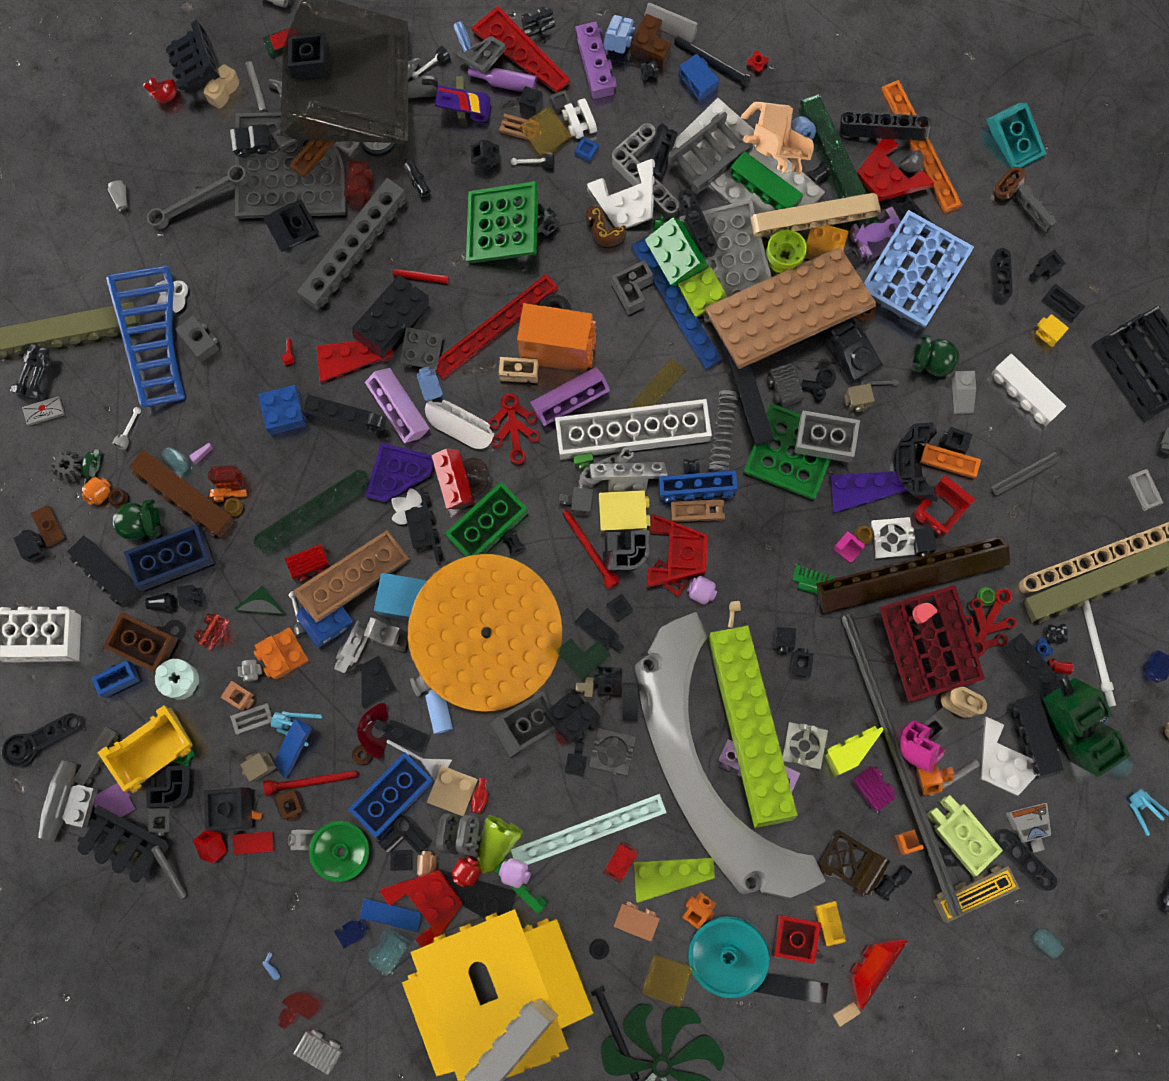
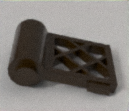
M838 830L818 865L822 866L820 868L822 872L829 876L832 873L855 887L856 890L854 892L865 898L866 895H872L890 861ZM840 836L847 840L848 849L838 851L836 842ZM861 848L867 852L863 860L855 861L854 849ZM850 851L852 863L842 865L839 853ZM836 854L839 866L830 867L825 864L828 856ZM854 866L855 874L852 879L844 875L843 867Z

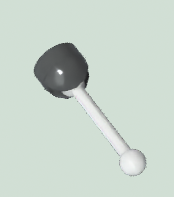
M292 591L289 593V597L292 599L295 614L297 615L296 596ZM297 620L294 626L295 637L308 635Z

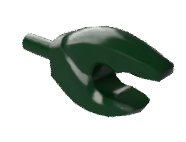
M95 449L94 453L88 452L83 458L81 464L82 475H85L83 486L89 481L90 477L95 476L100 467V449Z

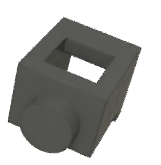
M169 807L148 808L147 831L155 836H163L164 832H169ZM155 818H162L161 823L156 824L154 822Z

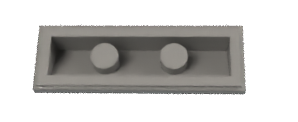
M652 3L647 4L645 14L647 13L661 19L662 31L675 37L679 36L690 43L693 41L697 33V22Z

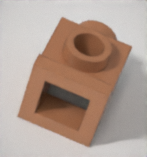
M233 681L230 682L221 696L222 699L242 711L245 708L249 709L254 702V699H252L254 694ZM242 694L244 696L243 699L238 701V696Z

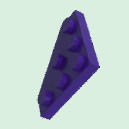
M380 443L365 497L386 502L430 477L434 467L432 456Z

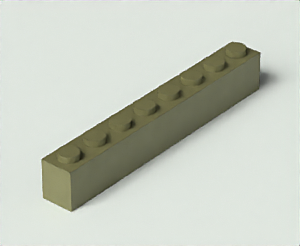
M134 302L121 304L123 310L137 307ZM114 306L0 328V358H5L10 354H24L31 344L38 345L40 350L41 347L56 348L66 343L77 344L82 340H97L102 336H116L121 332ZM139 315L125 317L127 328L141 325Z
M1166 541L1026 598L1022 603L1031 622L1038 621L1039 624L1050 620L1049 616L1055 613L1057 616L1067 613V609L1070 607L1077 609L1086 605L1084 602L1086 600L1097 601L1103 598L1102 594L1109 592L1112 595L1121 590L1120 587L1124 585L1129 588L1138 584L1137 580L1144 578L1146 581L1155 577V573L1158 571H1162V573L1168 572L1169 542Z

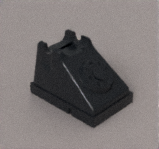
M855 317L832 329L820 340V343L839 370H841V373L851 387L883 367V363L876 354L864 329L859 327Z

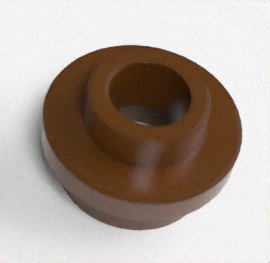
M120 488L113 489L108 496L109 503L114 507H120L126 504L128 500L127 493ZM121 495V500L116 501V497Z
M362 745L354 748L352 759L355 763L364 765L371 760L372 755ZM360 751L365 752L364 758L358 757Z

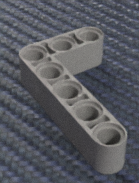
M648 123L641 125L617 146L612 153V165L632 186L641 184L637 164L640 162L636 158L655 141V128ZM649 133L651 136L645 137L643 134ZM631 145H636V146H638V147L635 148V149H633V148H630L629 146H631ZM619 156H621V157H624L625 159H623V160H617L616 158L619 157ZM635 169L637 172L631 173L629 170ZM654 177L653 195L660 194L662 197H654L653 207L668 220L673 217L676 218L679 212L678 200ZM671 206L674 207L675 210L669 211L666 208Z

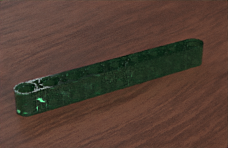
M815 94L800 101L801 109L804 116L816 127L814 137L842 197L847 198L866 194L821 96ZM877 216L854 221L859 229L862 224H864L865 228L872 223H880Z

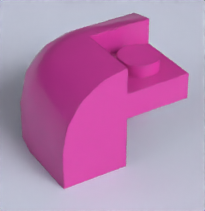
M913 720L905 727L902 733L900 751L910 764L931 773L934 770L935 764L944 756L945 749L941 748V745L928 740L931 731L930 727Z

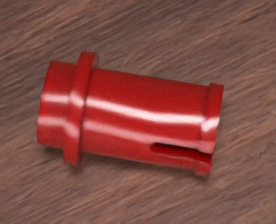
M1056 659L1047 661L1048 666L1054 673L1069 675L1073 673V662L1056 661Z

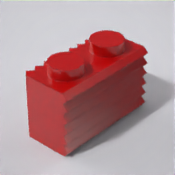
M321 544L285 558L292 579L299 583L308 581L310 576L318 575L330 567L325 550Z

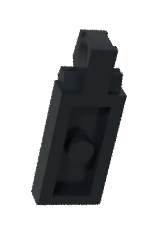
M586 608L575 621L577 626L602 647L607 649L612 647L618 653L623 649L624 645L617 640L619 635L590 609Z
M388 719L387 723L376 720L374 725L375 728L383 731L381 736L419 753L423 752L429 737L426 733L394 720Z

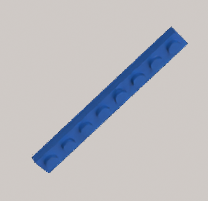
M647 237L632 244L631 248L640 262L646 261L653 274L654 286L705 370L720 363L722 357L698 318L694 317L679 287L670 285L645 241Z

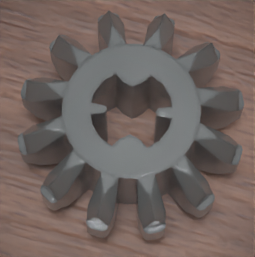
M66 450L65 454L59 452L58 458L56 456L53 457L55 463L50 464L54 468L51 472L53 475H56V479L59 481L62 479L65 483H68L70 479L76 481V475L82 476L79 470H81L83 459L78 458L79 455L76 452L72 453L70 450Z

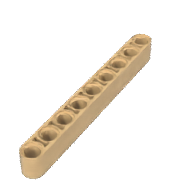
M1169 522L1030 574L1020 581L1019 589L1023 594L1031 595L1166 541L1169 542ZM1151 534L1157 537V542L1151 539ZM1133 540L1139 543V549L1134 547ZM1115 547L1122 550V555L1116 553ZM1098 554L1103 555L1104 562L1099 561ZM1080 560L1086 563V569L1080 566ZM1062 567L1069 570L1068 576L1063 574ZM1044 574L1050 575L1051 582H1047L1044 579ZM1026 581H1031L1034 585V588L1029 589L1026 585Z

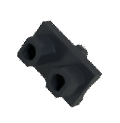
M545 6L538 8L537 14L531 16V14L526 13L521 16L523 31L527 36L539 31L542 36L546 35L545 29L556 25L552 9H547Z

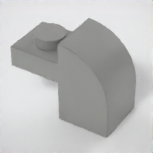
M370 617L363 636L378 644L404 652L408 643V632Z

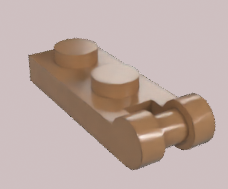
M724 500L671 502L672 521L725 520V513H723ZM710 507L715 508V513H710Z

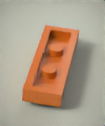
M930 444L924 445L920 459L922 464L973 479L977 477L981 459Z

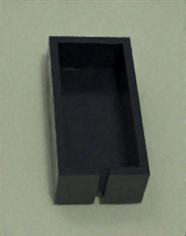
M398 275L352 327L353 338L383 359L404 335L406 327L410 328L429 306V295L416 286L412 288V283Z

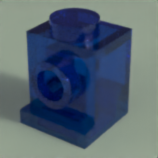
M1159 650L1152 652L1150 656L1153 658L1149 660L1146 669H1148L1146 673L1147 679L1156 683L1165 681L1169 676V655Z
M361 919L355 923L351 920L342 926L344 930L339 928L334 931L345 949L367 936L366 930L368 929Z

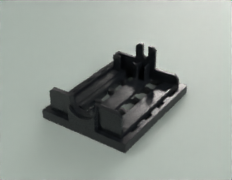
M1156 306L1145 313L1137 315L1093 343V346L1145 422L1169 408V375L1165 370L1169 367V322L1161 312V306ZM1141 324L1145 333L1140 334L1136 327ZM1122 333L1127 339V343L1123 346L1116 338ZM1146 336H1149L1156 346L1153 350L1144 340ZM1128 347L1133 348L1137 354V359L1132 361L1124 349ZM1159 351L1167 363L1161 365L1154 353ZM1143 363L1148 370V374L1143 377L1135 364ZM1150 377L1154 379L1159 386V390L1153 392L1146 380ZM1160 393L1164 394L1168 399L1162 404L1156 397Z

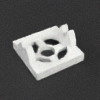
M910 517L871 521L874 535L875 559L915 555V536H913L914 529L911 527ZM887 525L888 533L880 537L881 529ZM894 525L902 527L906 534L899 535L895 532ZM895 534L898 538L897 543H889L887 536ZM900 541H907L905 547L897 552V544ZM885 542L889 545L891 552L883 549L881 543Z
M789 722L782 754L783 761L821 769L828 730L808 726L807 724ZM804 731L802 739L799 741L791 740L796 733ZM810 732L817 737L819 746L813 745L809 740ZM802 740H806L810 744V748L806 752L799 749V743ZM790 746L797 748L800 752L799 758L792 754ZM810 751L818 752L814 758L805 760L806 753Z

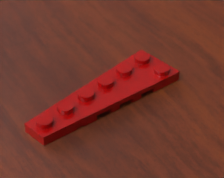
M499 6L472 27V31L483 40L492 36L504 43L507 49L503 52V55L529 74L537 76V80L555 93L561 91L570 83V78Z

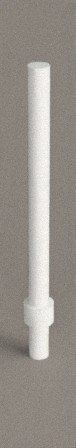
M1089 600L1084 601L1086 605L1082 606L1102 681V684H1100L1101 690L1105 693L1108 706H1116L1112 692L1114 687L1109 680Z

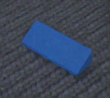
M297 718L294 719L273 762L284 778L291 773L312 730L310 726Z
M364 898L360 918L418 932L422 914L420 911L395 905L389 906L387 903Z

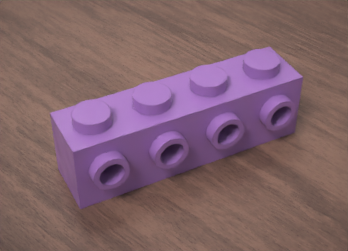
M597 22L575 26L576 38L593 99L614 95V87H617L615 76H611L610 73L612 65L611 61L606 58L608 51L604 49V44H602V28H598Z
M595 367L530 403L537 418L545 426L555 421L556 417H562L609 392L610 389L604 375Z

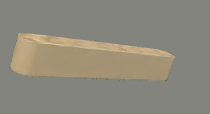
M870 193L758 213L750 219L754 237L760 238L772 236L776 232L785 229L800 231L878 216L881 210L877 194Z

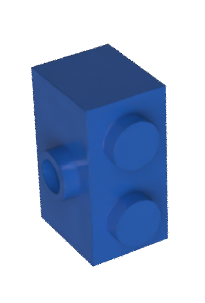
M127 660L118 665H112L106 668V671L91 677L98 695L105 698L141 681L134 664Z

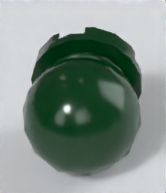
M920 335L919 338L922 339L921 345H916L913 363H916V366H913L912 370L921 373L925 368L930 374L935 376H945L952 373L959 363L957 347L946 339L930 341L929 335Z
M144 500L142 505L138 503L121 505L113 516L112 525L116 533L127 540H138L146 534L149 538L159 537L161 533L157 531L158 526H161V516L159 508H154L153 506L155 500Z

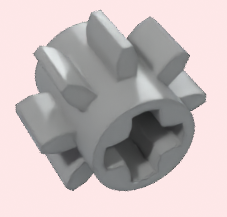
M256 660L242 661V666L237 667L238 676L243 677L245 682L258 680V675L262 674V665L257 664Z

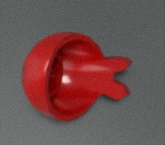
M151 77L149 83L145 82L143 84V87L160 103L170 102L176 96L177 87L173 78L158 83L155 77Z

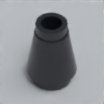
M170 593L146 598L145 606L147 609L170 612L176 607V598Z

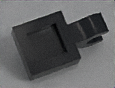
M1054 249L1038 261L1040 266L1035 268L1034 272L1030 275L1034 280L1045 272L1050 276L1064 267L1066 263Z
M576 742L574 754L568 753L565 773L584 776L587 757L582 756L584 742Z

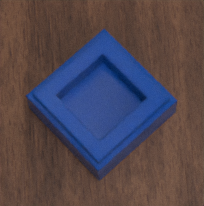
M582 137L574 154L591 162L599 148V144Z

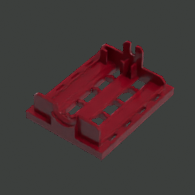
M955 585L879 607L908 702L985 680ZM934 598L943 628L936 629L932 617H930L924 623L917 624L920 634L913 636L909 621L914 620L913 616L907 617L905 606L911 605L913 611L916 606L927 603L926 600ZM945 631L949 647L942 648L937 633ZM922 638L926 653L919 655L915 640ZM951 650L955 663L951 667L946 665L943 652ZM928 657L932 672L925 674L921 661L922 658ZM957 669L959 679L952 681L949 671ZM934 676L936 687L930 688L927 678Z

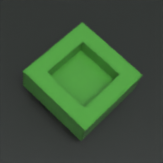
M592 453L573 456L575 468L585 469L590 464H594Z

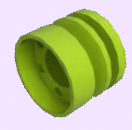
M785 229L771 236L766 250L771 275L776 276L784 271L796 268L804 262L807 245L801 234L794 230Z

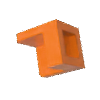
M915 829L895 835L901 855L924 849L923 845L919 843Z

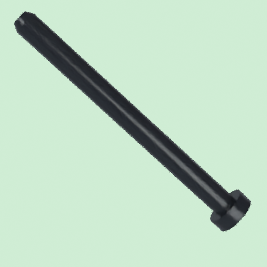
M675 37L674 41L676 44L694 54H698L700 58H704L707 62L742 81L741 85L746 87L750 82L752 75L749 73L745 75L683 38Z
M604 986L592 990L591 994L596 996L620 1053L632 1059L603 994L605 991ZM638 1072L630 1074L633 1081L639 1080Z

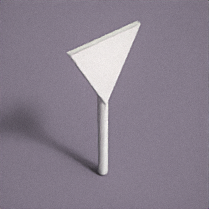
M387 740L388 744L421 761L434 781L441 765L448 768L452 761L448 759H423L391 740Z

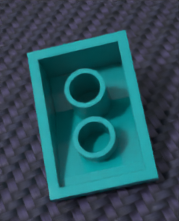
M1018 103L986 119L993 138L1011 168L1022 167L1047 154L1028 103Z

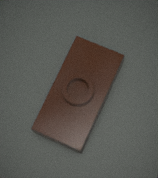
M49 505L31 513L47 547L66 539Z

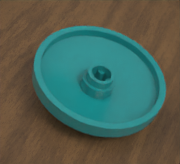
M723 916L709 920L697 930L689 946L688 959L693 976L704 989L720 997L738 998L750 994L762 984L769 969L770 952L765 938L754 925L741 918Z

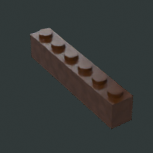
M143 449L129 467L133 470L132 475L140 481L144 478L148 482L146 485L154 492L157 489L162 492L161 497L168 503L171 501L177 504L175 508L183 514L189 513L191 515L190 520L198 526L200 523L206 526L204 530L212 537L216 534L221 538L235 521L229 514Z

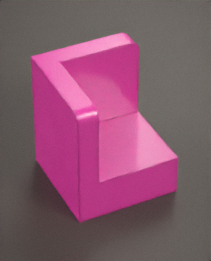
M847 531L833 550L849 563H852L864 549L865 545Z

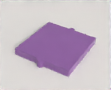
M118 783L97 794L94 802L95 808L99 805L121 818L136 810L130 798L131 794L124 792Z

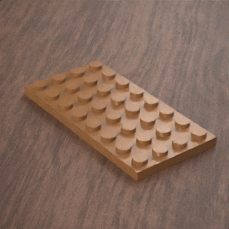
M839 246L798 265L796 268L784 271L705 307V311L738 369L872 309L876 307V302Z

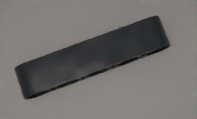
M848 111L844 112L840 117V133L848 137L924 141L930 137L932 122L928 116Z

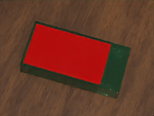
M295 25L263 37L262 39L269 56L287 50L289 36H298L299 32Z

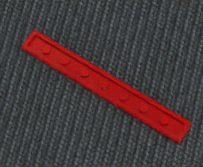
M545 274L441 355L437 370H435L442 380L520 320L523 303L539 305L545 297L557 291L558 286Z

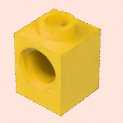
M1051 314L1047 319L1043 317L1036 325L1039 328L1035 334L1053 347L1069 328Z

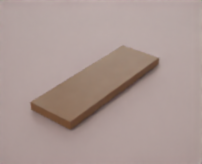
M386 530L293 590V594L317 623L378 583L381 573H393L408 563L410 558L389 531Z

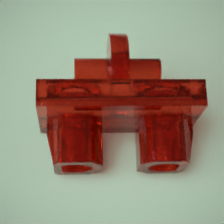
M207 613L204 618V623L208 624L204 631L199 629L194 635V638L198 641L197 643L211 651L214 645L219 643L220 639L226 641L228 637L223 634L227 629L226 625L229 620L217 613Z

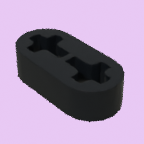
M939 847L945 866L954 867L961 863L958 858L953 863H951L950 859H944V855H951L952 851L950 848ZM925 849L923 860L927 864L933 865L931 859L927 856L928 851Z

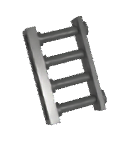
M723 112L721 115L717 114L706 127L679 148L675 147L669 152L668 164L671 166L676 161L693 179L691 190L696 195L729 170L744 151L748 154L752 152L753 144L740 141L726 126V112ZM718 128L735 146V149L730 153L726 152L711 135ZM704 139L721 157V160L716 164L712 163L697 146ZM691 150L707 168L705 173L702 175L698 174L683 158V155Z

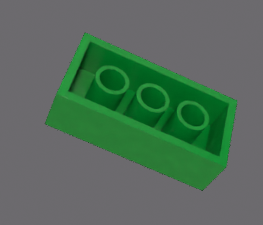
M500 482L454 524L445 535L465 557L485 554L503 535L508 533L528 514V508Z

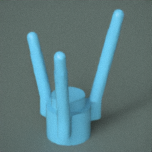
M286 711L282 713L275 712L271 720V727L277 728L276 732L287 735L288 731L285 729H288L293 723L289 717L321 719L322 715L289 713Z
M1142 789L1129 798L1132 801L1129 805L1134 810L1147 836L1150 833L1138 807L1141 810L1148 807L1161 821H1164V817L1154 808L1156 806L1169 817V811Z

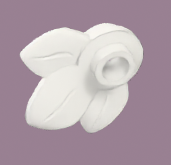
M163 280L156 285L166 284V282ZM183 281L173 282V311L175 313L183 309L185 296L188 294V286ZM178 288H182L180 293H176ZM167 291L159 293L161 295L157 304L166 302Z
M410 488L406 498H392V505L396 511L392 520L397 524L405 525L407 524L405 511L422 507L421 496L416 490Z

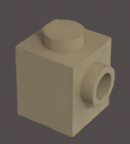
M870 383L847 389L844 395V402L846 406L849 405L850 411L856 410V412H861L873 405L875 400Z
M268 751L250 754L245 758L246 761L240 764L243 769L242 773L249 782L257 781L277 769Z

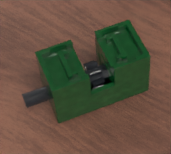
M1065 673L1063 675L1059 674L1056 676L1059 688L1044 697L1043 701L1071 762L1099 778L1129 758V751L1119 731L1099 722L1106 716L1109 718L1113 716L1103 692L1076 678L1069 681Z

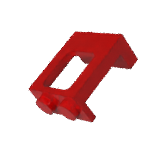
M946 475L935 486L937 497H941L954 508V513L944 525L940 524L925 511L933 501L924 499L913 512L919 522L933 527L934 534L937 536L941 535L942 537L948 533L975 500L974 497Z

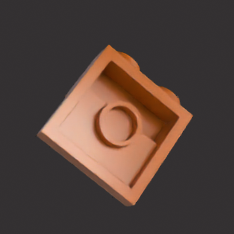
M291 627L274 636H269L254 645L257 649L254 651L255 656L259 661L263 660L265 667H263L265 674L268 678L272 676L274 680L281 678L309 661Z

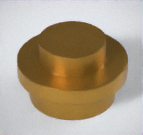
M229 498L224 503V511L232 517L238 516L243 510V504L238 498Z
M860 526L854 532V536L864 545L869 544L873 540V531L868 526Z

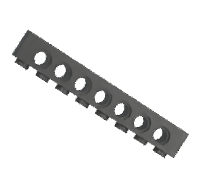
M388 178L383 182L299 288L297 293L302 300L316 310L327 303L329 295L338 289L340 281L349 275L351 267L360 261L362 253L372 246L374 238L383 232L385 224L391 221L395 216L396 210L405 204L407 197L404 189ZM385 201H391L389 205L383 204ZM374 215H380L378 219H372ZM363 229H369L367 233H361ZM352 243H358L356 247H350ZM341 257H347L343 262L338 261ZM330 271H335L333 276H327ZM319 285H324L322 290H316Z

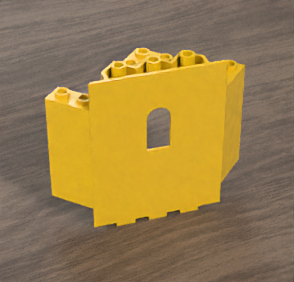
M515 909L500 916L496 912L486 916V921L473 927L469 923L460 927V932L449 937H446L445 934L433 938L434 943L410 952L417 972L408 975L409 980L402 982L436 1076L455 1072L458 1081L466 1080L464 1078L465 1075L477 1064L480 1065L478 1060L486 1051L488 1052L491 1048H494L492 1043L504 1032H508L505 1030L508 1024L513 1019L515 1020L518 1016H521L519 1011L531 1000L535 1002L539 998L558 1017L506 1078L525 1071L524 1069L528 1070L550 1062L553 1058L559 1057L560 1052L569 1049L561 1029L594 1013L557 919L549 922L547 918L537 922L538 927L534 929L532 925L522 929ZM474 962H482L486 965L498 999L480 1005L469 976V968Z

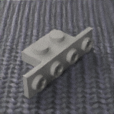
M664 462L590 464L589 467L592 480H609L608 492L644 490L646 492L648 479L668 476Z

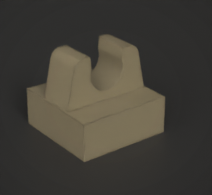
M586 677L585 683H576L575 691L585 693L584 697L586 699H594V677Z

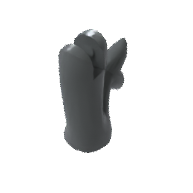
M414 58L410 61L404 59L395 60L402 71L397 74L388 75L387 96L395 98L435 97L437 95L438 78L426 75L405 83L411 77L413 71L416 70L421 59Z

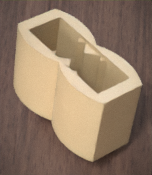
M225 64L218 68L220 77L209 81L204 89L208 102L218 109L227 103L229 95L239 85V79L235 70Z

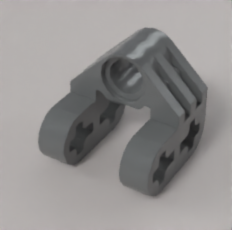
M444 813L439 820L436 838V848L438 851L477 858L481 839L478 836V818L464 815L459 822L457 815Z

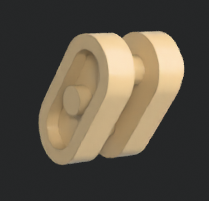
M966 687L951 689L943 692L941 695L943 707L963 718L983 714L987 709L985 698Z

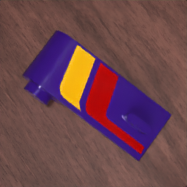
M438 85L435 107L470 113L472 120L486 122L489 117L491 98L484 92L476 93Z

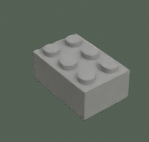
M803 410L800 416L794 453L851 463L855 456L860 420Z

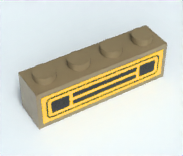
M1001 864L991 868V873L987 875L980 873L972 877L974 881L968 884L964 881L954 886L962 909L961 915L952 917L943 892L936 894L938 898L933 901L943 922L953 921L1020 889L1009 866L1002 867Z

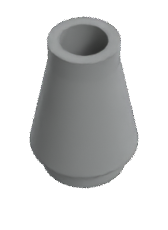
M123 181L110 182L108 184V191L117 209L127 208L126 185L123 184Z

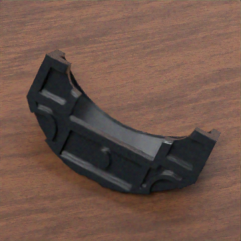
M933 422L913 424L905 437L901 438L897 447V474L903 486L913 496L938 502L935 486L929 485L926 478L923 477L922 463H920L924 445L928 444L934 435L937 434V429Z

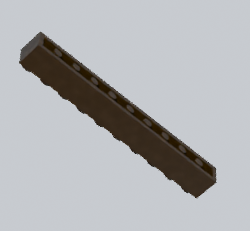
M998 536L816 583L818 601L825 613L933 584L963 578L968 575L982 573L987 570L1010 565L1009 545L1003 536Z

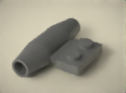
M61 760L50 782L41 812L38 838L55 841L64 821L66 824L87 828L98 789L78 784L75 786L74 777L77 764Z

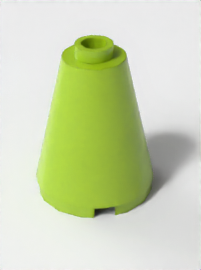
M490 815L484 821L477 857L481 872L485 874L495 872L494 870L501 864L522 834V830L512 823L508 825L503 822L504 819Z

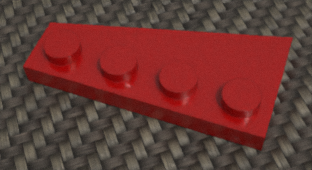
M359 341L318 345L317 357L320 383H324L334 377L343 376L347 372L359 370L363 366L393 357V348L382 359Z

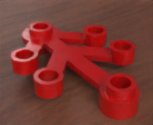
M508 393L501 398L502 407L494 418L488 421L490 429L497 430L500 427L501 419L508 412V421L498 434L493 437L491 444L494 448H500L503 443L502 440L510 431L513 450L510 453L511 461L514 464H522L525 461V452L520 448L518 430L527 435L533 443L539 441L540 435L538 431L530 429L516 419L515 411L525 417L526 422L530 425L537 422V416L534 412H529L519 405V398L515 394ZM511 400L514 403L512 406H508L507 402ZM534 416L535 419L533 421H529L528 417ZM496 421L498 424L493 427L491 422ZM532 434H537L536 439H532L530 436ZM499 439L500 443L495 445L493 441ZM519 454L522 457L520 460H516L514 458L515 455Z
M1008 589L996 591V601L986 619L982 609L983 602L980 599L974 598L969 603L970 608L975 612L980 628L976 636L973 628V618L965 615L966 618L970 619L968 627L974 644L978 646L976 651L978 657L984 654L985 649L997 645L1003 646L1008 642V638L1004 634H997L994 639L984 641L988 633L1005 628L1012 629L1017 625L1014 617H1006L1004 621L994 623L1003 604L1009 603L1012 599V593ZM1000 593L1005 595L1003 600L999 598ZM974 601L979 602V606L977 608L973 606ZM1009 619L1013 621L1012 626H1008L1007 621ZM1000 636L1004 638L1003 643H999L998 638Z

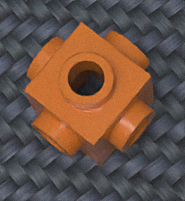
M699 892L695 898L691 896L685 906L688 909L682 918L699 929L705 921L708 922L715 913L712 910L716 903Z

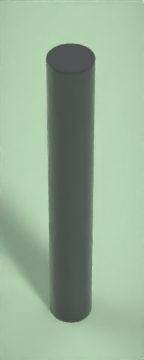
M159 846L153 847L151 851L179 899L186 897V892Z

